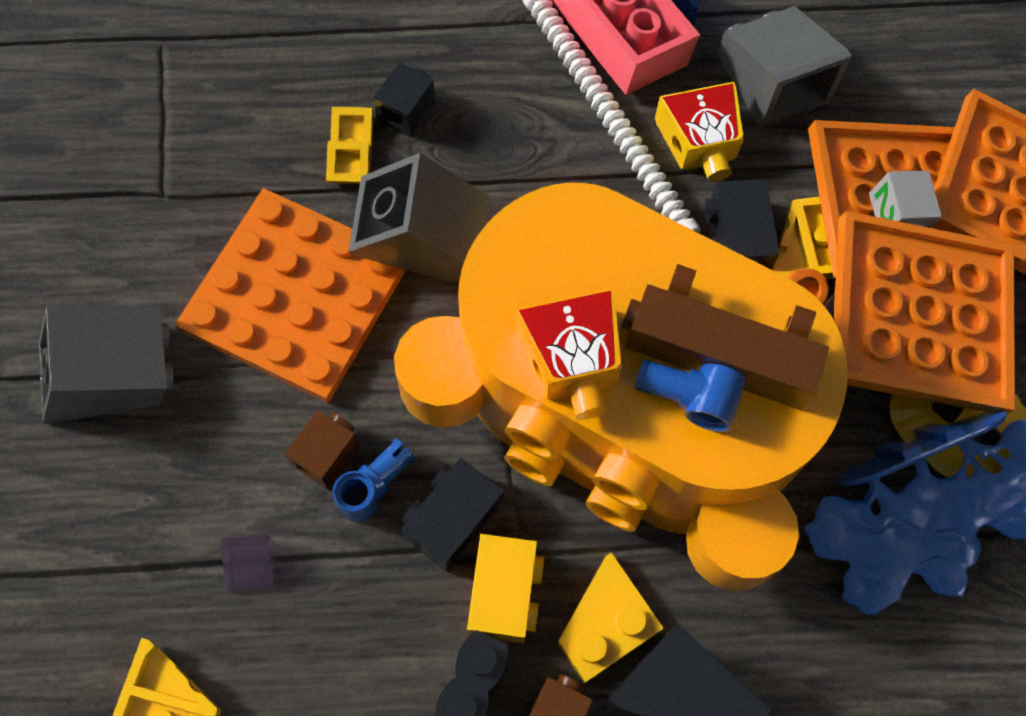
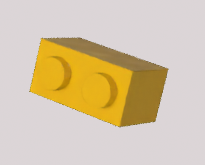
M480 534L467 626L468 636L477 630L498 640L524 643L526 631L535 632L539 603L530 602L531 585H541L544 556L535 555L537 541Z

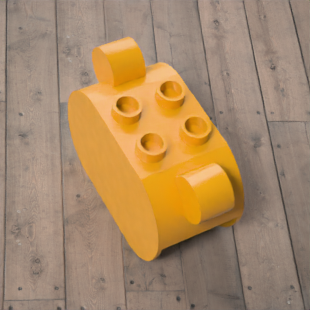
M588 183L554 184L529 192L498 212L476 237L464 261L458 292L460 318L451 316L427 318L413 325L399 341L394 355L395 374L401 398L409 413L422 423L438 428L460 426L478 415L493 435L510 446L504 457L505 461L528 479L545 486H552L559 473L592 491L585 503L587 508L605 522L619 529L634 532L641 519L657 528L686 534L688 556L695 570L711 585L727 591H748L765 583L792 558L799 539L797 516L781 491L826 443L837 424L845 400L848 374L846 352L839 329L825 306L812 293L796 282L606 187ZM680 264L697 270L687 298L784 331L789 316H792L796 305L816 311V316L807 339L828 346L829 350L815 395L805 408L800 411L743 390L732 427L729 431L715 432L696 426L685 417L686 410L678 408V402L635 390L636 379L644 359L687 373L690 371L625 348L630 330L621 328L631 299L641 301L647 284L668 291L676 266ZM612 288L616 306L621 372L617 384L601 389L607 411L591 419L579 420L576 419L570 396L552 400L545 398L516 336L515 309Z

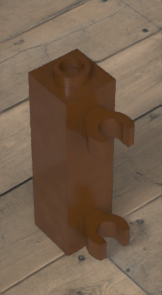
M680 264L676 266L668 291L647 284L641 301L631 299L621 328L630 330L626 349L688 371L691 368L699 370L703 364L708 363L730 367L745 377L744 391L800 411L805 408L815 395L829 350L828 346L807 339L816 316V311L796 305L792 316H789L784 331L687 298L697 270Z

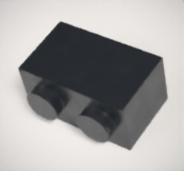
M767 179L716 182L711 198H707L705 201L706 222L708 224L713 223L714 236L711 237V240L772 270L780 253Z
M461 457L453 467L447 464L438 472L431 484L434 490L424 502L419 499L416 500L402 518V522L405 524L401 529L404 539L445 572L450 570L504 502V490Z

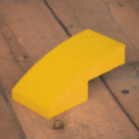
M332 107L331 138L327 145V183L360 184L361 176L370 173L374 125L373 108Z

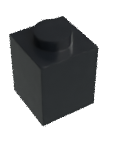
M399 62L373 97L377 121L411 138L436 102L434 79L430 78L426 72L419 68L412 69Z

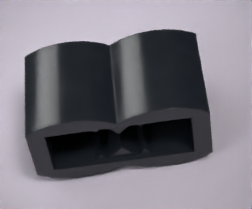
M477 630L471 633L459 650L455 666L456 677L443 689L436 705L435 716H487L489 695L500 685L506 672L508 644Z

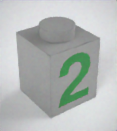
M929 171L888 172L869 192L875 217L928 228L932 227L942 217Z

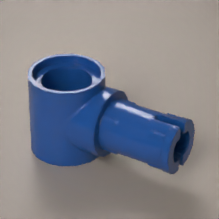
M644 359L636 379L635 390L678 402V408L686 410L685 417L696 426L715 432H727L732 427L746 379L735 369L720 364H703L699 370L691 368L690 372L687 373Z
M395 438L392 444L368 467L362 465L357 471L346 472L334 483V501L345 518L354 522H362L371 518L378 510L379 500L389 491L387 485L411 462L413 463L416 460L413 453L407 447L403 448L404 445L401 441ZM362 488L368 491L367 498L360 505L351 506L345 503L346 495L351 490Z

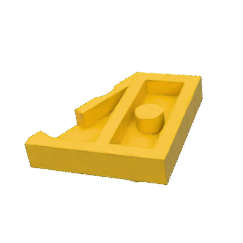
M820 196L792 201L778 246L780 255L772 271L787 277L795 270L811 268L821 272L826 279H835L833 278Z
M609 553L605 556L560 637L558 645L585 684L664 628L614 555Z
M141 638L113 716H220L222 710L154 642Z

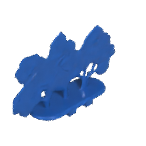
M1005 411L978 414L950 425L927 424L913 430L916 436L915 440L908 443L887 441L873 447L876 454L875 457L856 464L838 474L834 480L841 486H852L868 482L869 489L864 499L851 502L837 496L823 497L819 507L815 510V521L808 523L805 531L818 557L849 563L850 567L844 574L843 600L850 605L858 606L860 612L868 615L877 614L894 602L901 600L903 588L907 585L913 573L921 575L924 581L929 584L932 592L949 597L963 598L969 579L966 571L968 567L975 565L982 549L976 536L979 528L988 525L998 529L1001 534L1011 539L1026 540V421L1018 420L1011 422L1002 432L1001 440L997 446L984 445L976 442L973 438L1001 425L1007 416ZM959 445L965 455L959 471L946 479H938L932 476L925 458ZM1007 448L1010 451L1011 457L1006 459L1000 456L998 450ZM979 454L982 460L987 459L989 455L1002 466V469L999 473L995 474L982 469L975 459L976 455ZM969 463L975 469L974 474L970 478L966 476V467ZM911 464L915 465L917 474L913 480L909 481L902 492L894 493L880 480L883 476ZM876 499L881 509L878 515H874L871 511V503Z

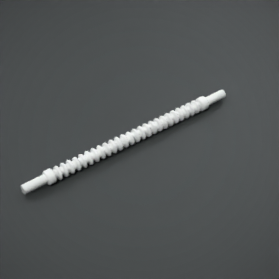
M522 0L526 8L532 11V17L537 19V25L542 27L543 34L548 35V42L553 43V50L558 52V57L561 60H564V66L570 68L569 74L575 77V83L581 85L580 91L586 94V100L592 102L591 108L594 111H598L597 117L604 119L602 122L603 126L609 128V136L615 137L614 144L621 146L620 153L623 155L627 154L626 162L633 163L632 171L639 172L637 179L645 181L643 188L647 191L651 190L649 194L650 199H657L655 207L663 209L662 215L700 233L701 228L697 221L693 218L689 219V210H682L684 207L683 201H676L678 193L670 191L672 184L664 182L666 175L663 172L658 173L660 165L653 163L654 156L647 154L648 147L641 145L642 138L635 136V128L629 127L630 120L624 118L625 113L623 110H618L619 103L612 101L613 94L607 92L606 84H601L602 77L596 75V68L590 66L591 61L585 58V52L579 49L580 45L577 41H574V35L568 33V26L563 24V18L558 16V11L552 8V2L550 0Z

